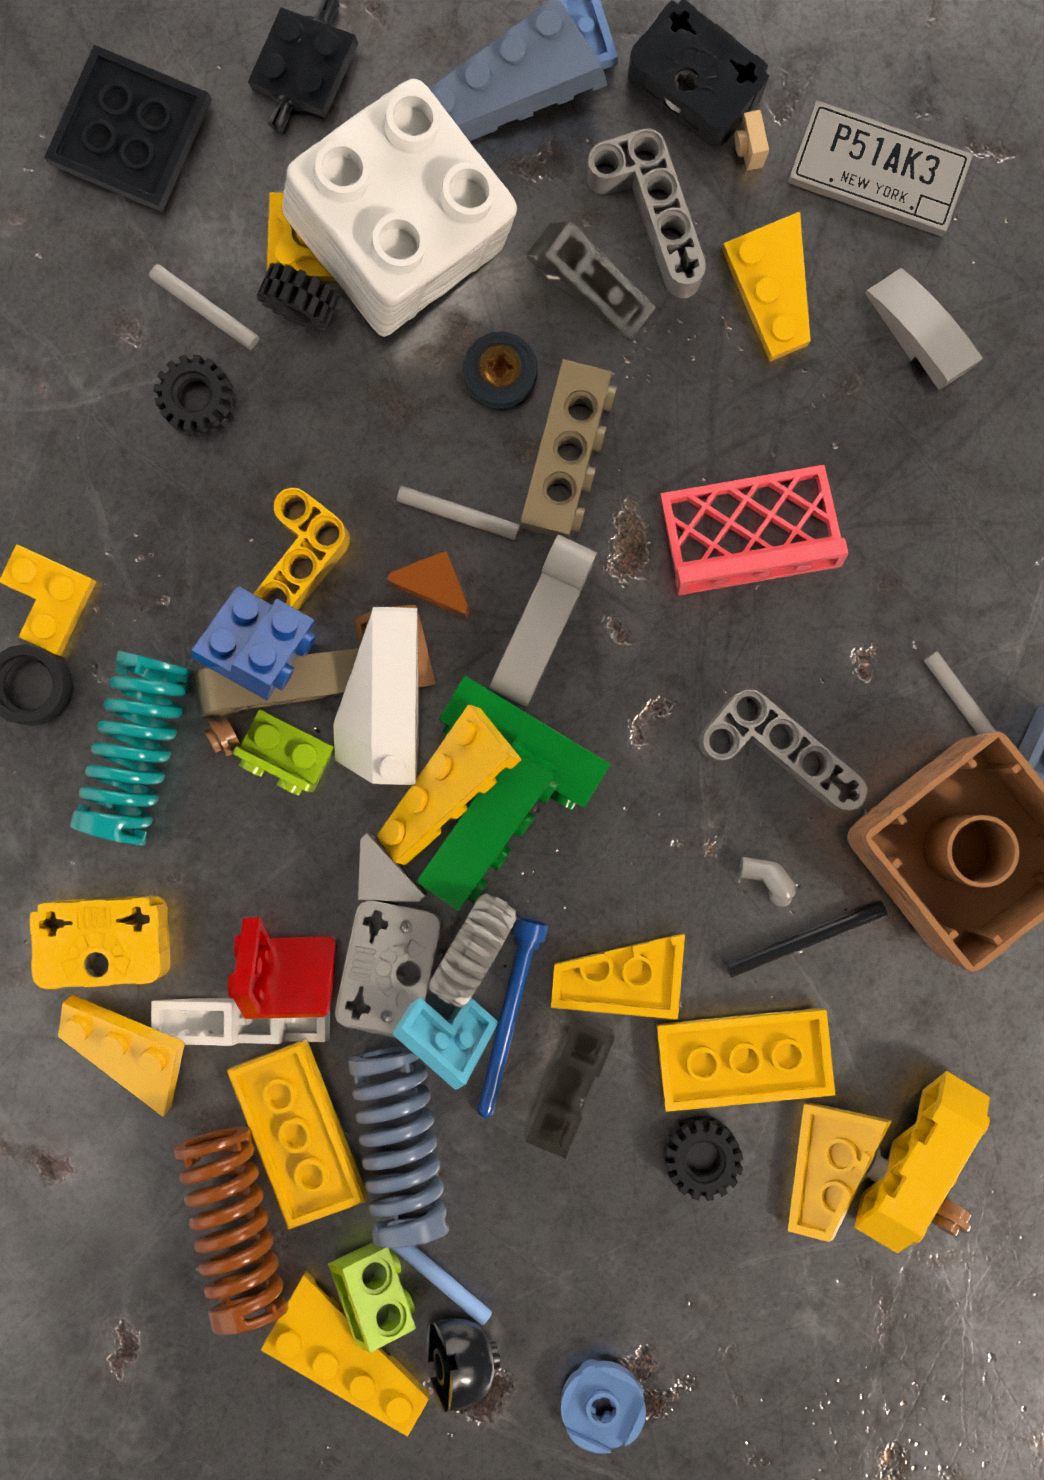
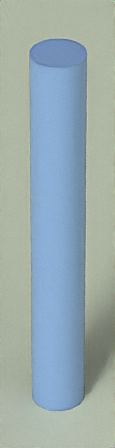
M416 1246L391 1248L480 1325H484L488 1321L492 1311Z

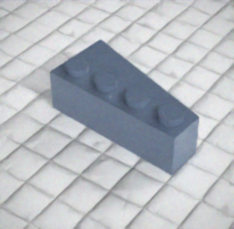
M549 0L429 89L466 138L472 141L498 130L500 125L515 119L519 121L533 116V112L555 103L558 105L573 100L574 95L592 88L595 91L608 84L601 62L560 0Z

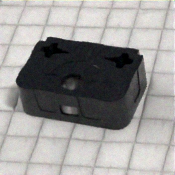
M671 0L664 7L658 18L633 46L628 68L629 82L636 89L704 142L717 147L729 140L740 126L744 113L751 112L760 101L769 75L766 73L768 64L763 59L749 51L736 38L717 23L715 24L686 0H681L678 4ZM687 87V88H689L691 91L686 90L685 92H683V91L679 90L678 88L683 89V88Z

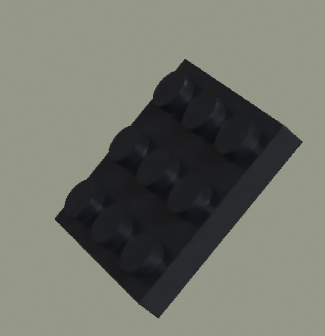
M93 45L44 158L49 165L163 212L212 99L209 93L102 47Z

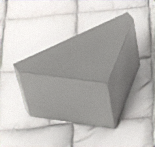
M371 832L366 833L360 839L358 900L419 902L427 894L401 864L393 862L381 842Z

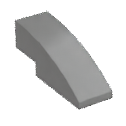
M902 268L865 292L911 361L915 358L918 359L938 390H941L974 368L983 359L952 316L916 279Z

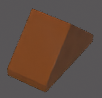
M447 551L392 571L387 578L390 586L467 619L470 610Z

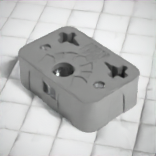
M367 900L357 908L335 1008L336 1019L341 1025L352 1029L395 1037L392 1033L410 1003L419 997L424 1001L426 1000L435 962L434 957L442 929L441 916L435 910L392 901ZM378 910L382 912V919L388 921V925L383 926L374 938V925L372 922L367 921V917H372ZM408 961L414 962L415 969L421 971V976H415L413 981L405 980V974L399 972V967H405ZM364 988L362 994L364 996V1004L370 1007L366 1008L362 1014L356 1013V1005L351 1004L350 1001H354Z

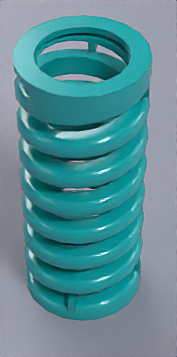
M118 650L115 660L117 664L115 673L126 676L112 677L109 685L113 690L142 702L108 698L104 701L103 707L107 712L137 724L102 720L98 722L97 730L101 734L135 747L96 742L92 744L91 752L95 756L133 770L90 764L85 768V775L128 792L84 786L80 788L78 794L81 799L94 802L125 815L90 812V806L79 804L78 809L73 812L70 827L77 831L112 841L133 845H146L147 832L139 829L149 827L153 822V817L147 810L141 807L154 806L159 800L158 793L146 785L160 784L165 778L163 770L149 762H167L171 756V751L166 746L154 740H173L177 735V729L173 725L156 717L174 719L179 718L183 713V708L180 704L158 694L185 696L189 691V686L186 683L189 682V678L193 675L194 671ZM128 672L134 673L149 680L127 677Z

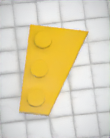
M797 212L723 243L721 248L769 362L808 346L811 341L800 212Z
M680 933L554 963L550 1007L678 1019L685 934Z
M73 994L68 997L62 1004L58 1037L164 1117L173 1105L185 1042Z

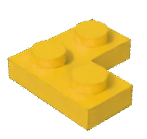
M16 544L0 577V583L36 599L19 634V638L61 656L97 581Z

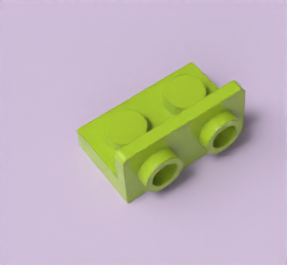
M259 709L241 746H236L232 754L242 759L239 766L260 777H262L264 771H267L279 777L276 785L299 796L302 790L314 792L334 752V746Z

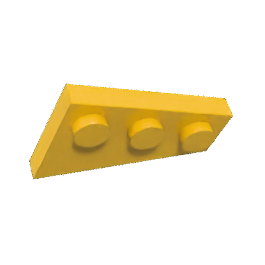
M812 1102L804 1103L788 1224L789 1232L826 1242L834 1239L892 1120Z

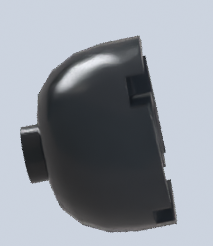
M446 1318L429 1324L426 1336L428 1363L434 1361L436 1376L430 1379L441 1410L444 1412L459 1411L476 1405L489 1392L494 1380V1369L500 1367V1354L496 1342H489L485 1331L475 1322L466 1319Z

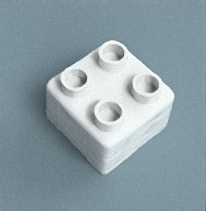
M410 79L399 84L389 93L384 94L380 99L333 130L320 142H317L296 157L287 168L282 207L284 217L338 282L369 325L383 337L391 335L405 322L414 318L428 304L443 296L471 272H475L501 252L517 212L516 202L508 189L469 142L430 89L418 79Z

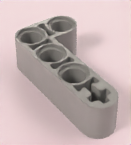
M640 129L595 145L589 153L586 178L590 189L600 195H610L629 188L633 189L665 287L669 293L678 298H688L694 295L699 289L705 273V258L662 135L653 129ZM648 151L655 158L651 161H643L636 156V153ZM607 163L612 165L615 171L611 174H603L596 167ZM655 189L663 190L668 195V198L658 201L653 199L648 192ZM666 228H674L680 232L682 237L677 240H670L664 237L661 231ZM681 255H683L681 260L683 270L686 274L692 273L691 278H686L684 272L677 273Z
M559 534L557 535L544 563L542 574L497 668L489 690L523 706H528L588 578L598 552Z
M748 689L733 695L699 736L698 744L700 751L705 757L714 761L732 758L750 740L827 806L833 809L854 810L859 808L867 798V786L861 776L766 696L756 690ZM742 698L750 699L756 705L757 713L752 721L741 719L737 713V704ZM775 725L784 727L789 735L788 743L782 749L773 746L770 742V731ZM715 730H722L729 736L730 746L723 754L713 751L710 747L709 739ZM809 752L816 754L821 762L820 770L814 776L808 775L802 767V760ZM829 777L838 784L849 783L850 786L847 792L851 797L850 799H838L841 791L834 784L823 783L821 786L820 783Z

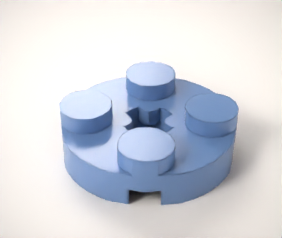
M587 1360L569 1376L562 1389L560 1409L563 1423L567 1428L570 1438L579 1447L597 1454L611 1453L612 1448H618L623 1444L626 1447L640 1434L646 1419L642 1385L635 1378L634 1374L624 1366L611 1361ZM602 1397L610 1399V1405L614 1407V1410L612 1412L604 1411L602 1416L596 1415V1407L592 1403L596 1399L601 1400Z

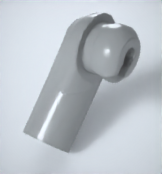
M742 857L739 870L740 878L763 881L770 890V901L776 906L784 907L791 903L792 897L796 893L795 883L779 863Z

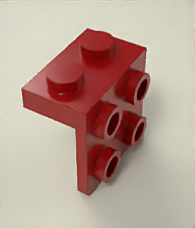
M260 917L243 918L241 934H237L234 939V956L237 961L235 973H230L228 977L227 988L229 998L234 999L244 1019L326 1016L331 1006L337 952L335 940L329 936L270 938Z

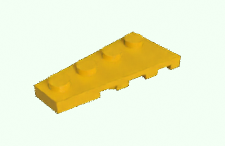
M468 704L417 777L416 784L410 787L377 834V838L394 863L407 866L442 833L441 826L450 818L458 819L468 810L466 803L478 792L486 793L497 783L495 776L505 767L512 769L522 760L481 708Z
M305 1271L287 1302L288 1311L277 1319L261 1351L408 1437L429 1400L430 1392L391 1354L388 1355L381 1348L369 1353L356 1346L345 1312L343 1311V1306L333 1296L329 1297L316 1284V1280Z

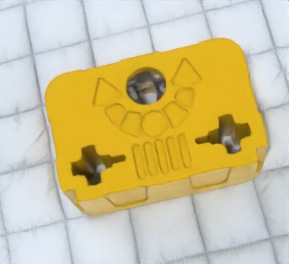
M143 895L55 900L38 904V911L30 913L32 977L35 984L40 988L58 989L61 987L77 986L98 987L115 984H148L162 978L170 969L168 906L160 896ZM141 912L144 915H149L150 921L143 924L142 921L127 919V917ZM56 917V919L72 921L73 923L60 928L52 924V918ZM101 953L102 958L108 959L109 963L108 968L103 969V972L101 966H96L95 959L101 956Z

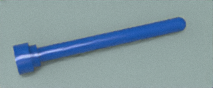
M516 917L512 935L515 936L514 944L518 946L478 1104V1114L483 1118H489L494 1113L533 951L539 948L540 942H545L548 925L540 921Z

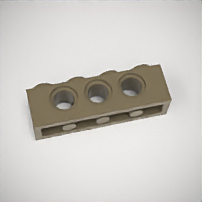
M566 359L562 360L520 521L521 530L556 538L559 534L568 539L571 531H580L585 512L584 507L578 506L581 491L590 492L596 467L588 466L592 450L601 451L606 427L599 425L602 410L611 412L617 387L609 385L612 371ZM576 404H583L590 409L592 415L586 420H576L569 414V409ZM565 444H573L580 449L581 456L577 460L566 461L560 457L558 450ZM554 484H563L569 488L571 496L566 501L556 502L548 496L547 491Z

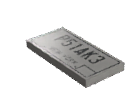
M816 100L787 183L943 237L947 232L973 154Z

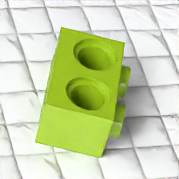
M372 1242L328 1263L356 1346L371 1353L416 1329L412 1314L415 1313V1306L408 1291L402 1289L398 1274L401 1273V1265L393 1249L379 1247ZM373 1263L375 1267L374 1277L369 1283L364 1285L362 1279L363 1271L369 1264ZM387 1304L389 1308L388 1317L382 1324L378 1325L376 1320L377 1313L382 1306Z

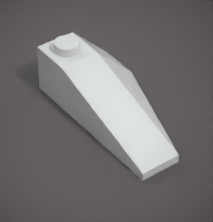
M373 607L334 720L335 761L372 784H416L419 763L417 608Z

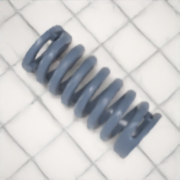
M405 1045L372 1049L354 1054L348 1058L349 1074L354 1077L355 1084L367 1082V1076L379 1073L407 1074L389 1082L359 1086L352 1092L353 1098L357 1101L374 1100L388 1096L410 1097L396 1104L374 1106L359 1110L355 1117L356 1121L360 1124H373L396 1118L415 1119L400 1127L366 1131L359 1136V1144L363 1147H378L401 1141L419 1142L407 1149L372 1153L366 1155L362 1160L363 1168L369 1171L390 1169L408 1163L422 1165L413 1171L377 1175L369 1178L365 1183V1189L372 1194L390 1193L413 1186L426 1188L417 1194L387 1196L376 1199L369 1204L368 1210L372 1216L389 1218V1220L374 1223L375 1226L371 1231L373 1243L383 1248H403L428 1243L445 1236L450 1229L449 1223L445 1220L447 1205L439 1198L444 1190L443 1181L436 1176L441 1163L439 1157L432 1153L437 1146V1136L431 1130H428L433 1125L434 1113L429 1108L424 1107L431 1099L430 1090L421 1084L427 1078L428 1070L424 1064L416 1061L420 1058ZM417 1209L430 1210L424 1216L398 1218V1215Z

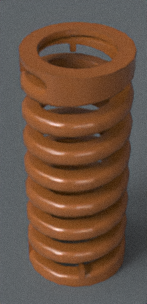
M236 1126L211 1131L184 1140L173 1147L175 1158L178 1161H183L185 1167L196 1164V1162L200 1161L201 1156L220 1151H234L233 1154L219 1161L198 1165L182 1171L179 1179L184 1185L206 1181L225 1174H240L226 1183L200 1188L189 1192L184 1197L185 1205L190 1208L211 1204L227 1197H245L233 1205L217 1207L195 1214L189 1219V1226L192 1230L213 1228L235 1219H251L240 1227L215 1231L199 1237L194 1242V1249L197 1253H210L231 1247L243 1241H255L253 1245L246 1249L221 1253L209 1257L199 1264L200 1274L209 1277L228 1273L250 1263L261 1264L253 1271L223 1276L209 1282L204 1287L203 1291L207 1299H219L220 1303L211 1308L208 1314L213 1333L220 1335L237 1334L260 1328L279 1319L289 1309L287 1301L279 1296L284 1284L281 1276L275 1273L279 1264L278 1257L269 1250L274 1242V1237L270 1230L264 1228L267 1225L269 1214L264 1207L259 1205L263 1200L264 1191L260 1185L253 1183L257 1180L259 1168L254 1162L248 1160L252 1157L255 1149L251 1139L250 1128L247 1126ZM257 1285L266 1286L259 1294H250L230 1299V1296L247 1291ZM265 1308V1313L250 1319L246 1318L247 1315Z

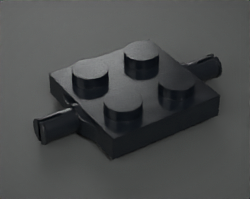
M322 0L316 16H304L282 7L277 14L248 80L253 91L267 95L277 103L268 121V125L276 131L278 129L279 132H284L292 111H309L326 118L359 44L355 34L338 29L331 24L340 6L338 0Z

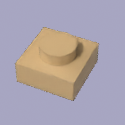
M761 110L744 113L739 130L734 133L736 153L738 157L744 156L747 171L763 168L769 153Z

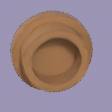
M222 716L216 720L213 717L207 719L209 728L203 731L213 752L217 753L222 750L226 757L232 755V749L240 746V743L226 717Z
M944 1199L932 1223L952 1236H957L959 1231L968 1233L971 1228L968 1224L971 1214L959 1205Z

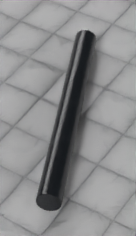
M881 900L726 961L727 971L730 977L733 978L888 916L887 910Z

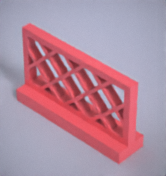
M825 465L660 493V502L676 575L675 584L678 596L842 567L849 554L846 540L841 538ZM816 478L819 495L812 504L792 492L799 481ZM790 483V485L788 486V488H786L785 486L781 485V484ZM769 487L782 495L771 511L751 499L758 488ZM750 490L747 495L741 493V491ZM728 494L741 502L730 518L710 506L717 496ZM707 497H709V498L706 500V502H703L702 500H700V499H702V498H707ZM786 499L807 511L796 527L776 515ZM687 501L700 510L688 526L674 517L671 504ZM820 501L822 502L823 511L817 507ZM745 506L766 518L755 534L735 522ZM705 513L725 525L714 541L694 530ZM811 514L827 524L829 537L814 539L801 531ZM770 522L791 534L784 545L773 547L759 538ZM676 528L683 532L679 540ZM729 529L749 541L743 552L731 554L718 545ZM688 536L708 548L700 560L683 562L680 547ZM795 537H796L797 539H799L800 541H802V542L792 543V541L795 539ZM754 545L760 548L757 550H751ZM713 552L719 555L717 557L709 558Z

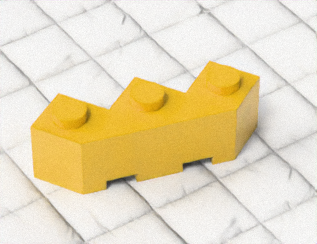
M948 1071L924 1088L921 1094L916 1123L892 1141L885 1175L861 1193L854 1228L897 1254L911 1244L919 1243L925 1236L928 1226L948 1192L955 1185L961 1170L980 1138L988 1129L990 1117L987 1115L990 1097Z

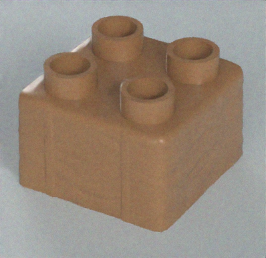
M999 731L970 736L957 741L937 756L934 761L923 767L891 792L877 806L870 809L848 831L847 840L852 850L898 906L928 947L937 956L957 967H961L969 972L981 970L1002 952H1005L1012 943L1026 932L1044 921V782L1010 739Z

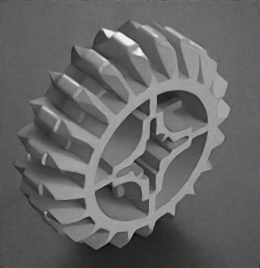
M487 893L479 896L429 982L430 991L437 994L439 999L448 1004L452 1003L459 1008L469 1002L516 921V910L508 906L507 902Z

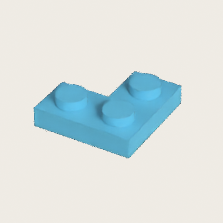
M419 997L410 1003L392 1034L456 1090L467 1083L499 1022L472 998H470L466 1005L460 1008L456 1006L448 1021H446Z

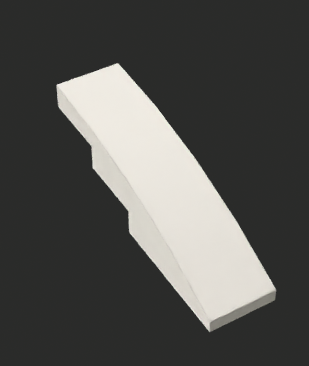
M234 999L153 1000L151 1001V1028L184 1041V1045L233 1046L237 1043L280 1044L284 1041L298 1042L306 1038L308 1042H326L330 1040V1011L324 1017L244 1019Z

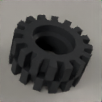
M271 263L258 291L257 299L263 302L262 305L266 308L272 309V312L285 316L284 319L293 320L303 327L306 325L312 330L324 331L328 329L340 296L327 283L319 282V278L306 275V272L301 269L297 271L293 266L287 264L284 266L281 263Z
M193 354V359H188L186 355L179 356L180 363L175 365L171 360L166 364L169 368L168 372L160 371L157 376L161 383L160 385H154V392L158 395V398H154L156 406L161 410V415L168 423L183 434L191 436V433H194L197 437H205L204 432L209 431L213 435L218 432L216 427L220 423L224 427L229 421L226 419V416L228 414L233 415L235 408L232 405V401H236V395L232 390L233 385L221 367H218L213 360L209 358L203 360L201 355ZM194 381L205 383L209 386L211 393L208 404L198 411H189L183 408L180 402L182 389L188 383Z
M699 1116V1120L694 1121L692 1117L685 1119L686 1124L680 1126L678 1123L673 1128V1135L668 1134L666 1138V1149L663 1148L664 1164L673 1185H676L682 1194L686 1195L688 1193L692 1199L698 1201L700 1196H704L707 1201L714 1200L713 1195L719 1193L721 1197L728 1194L726 1188L728 1186L733 1188L738 1183L736 1176L737 1174L741 1175L743 1170L741 1165L743 1154L732 1132L727 1126L724 1127L720 1121L714 1118L713 1121L708 1120L706 1116ZM697 1143H710L719 1152L718 1164L708 1173H696L687 1165V1154L691 1147Z

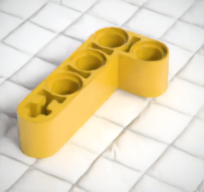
M287 488L277 495L274 501V512L283 525L298 538L254 592V595L267 602L273 593L284 592L287 598L286 604L299 611L345 553L349 546L350 536L341 520L310 495L299 488ZM296 501L304 502L306 510L303 516L296 520L286 517V510L291 503ZM329 526L338 528L339 537L335 543L329 546L319 543V534L324 528ZM302 559L311 560L313 563L311 574L303 579L295 578L293 575L295 564Z

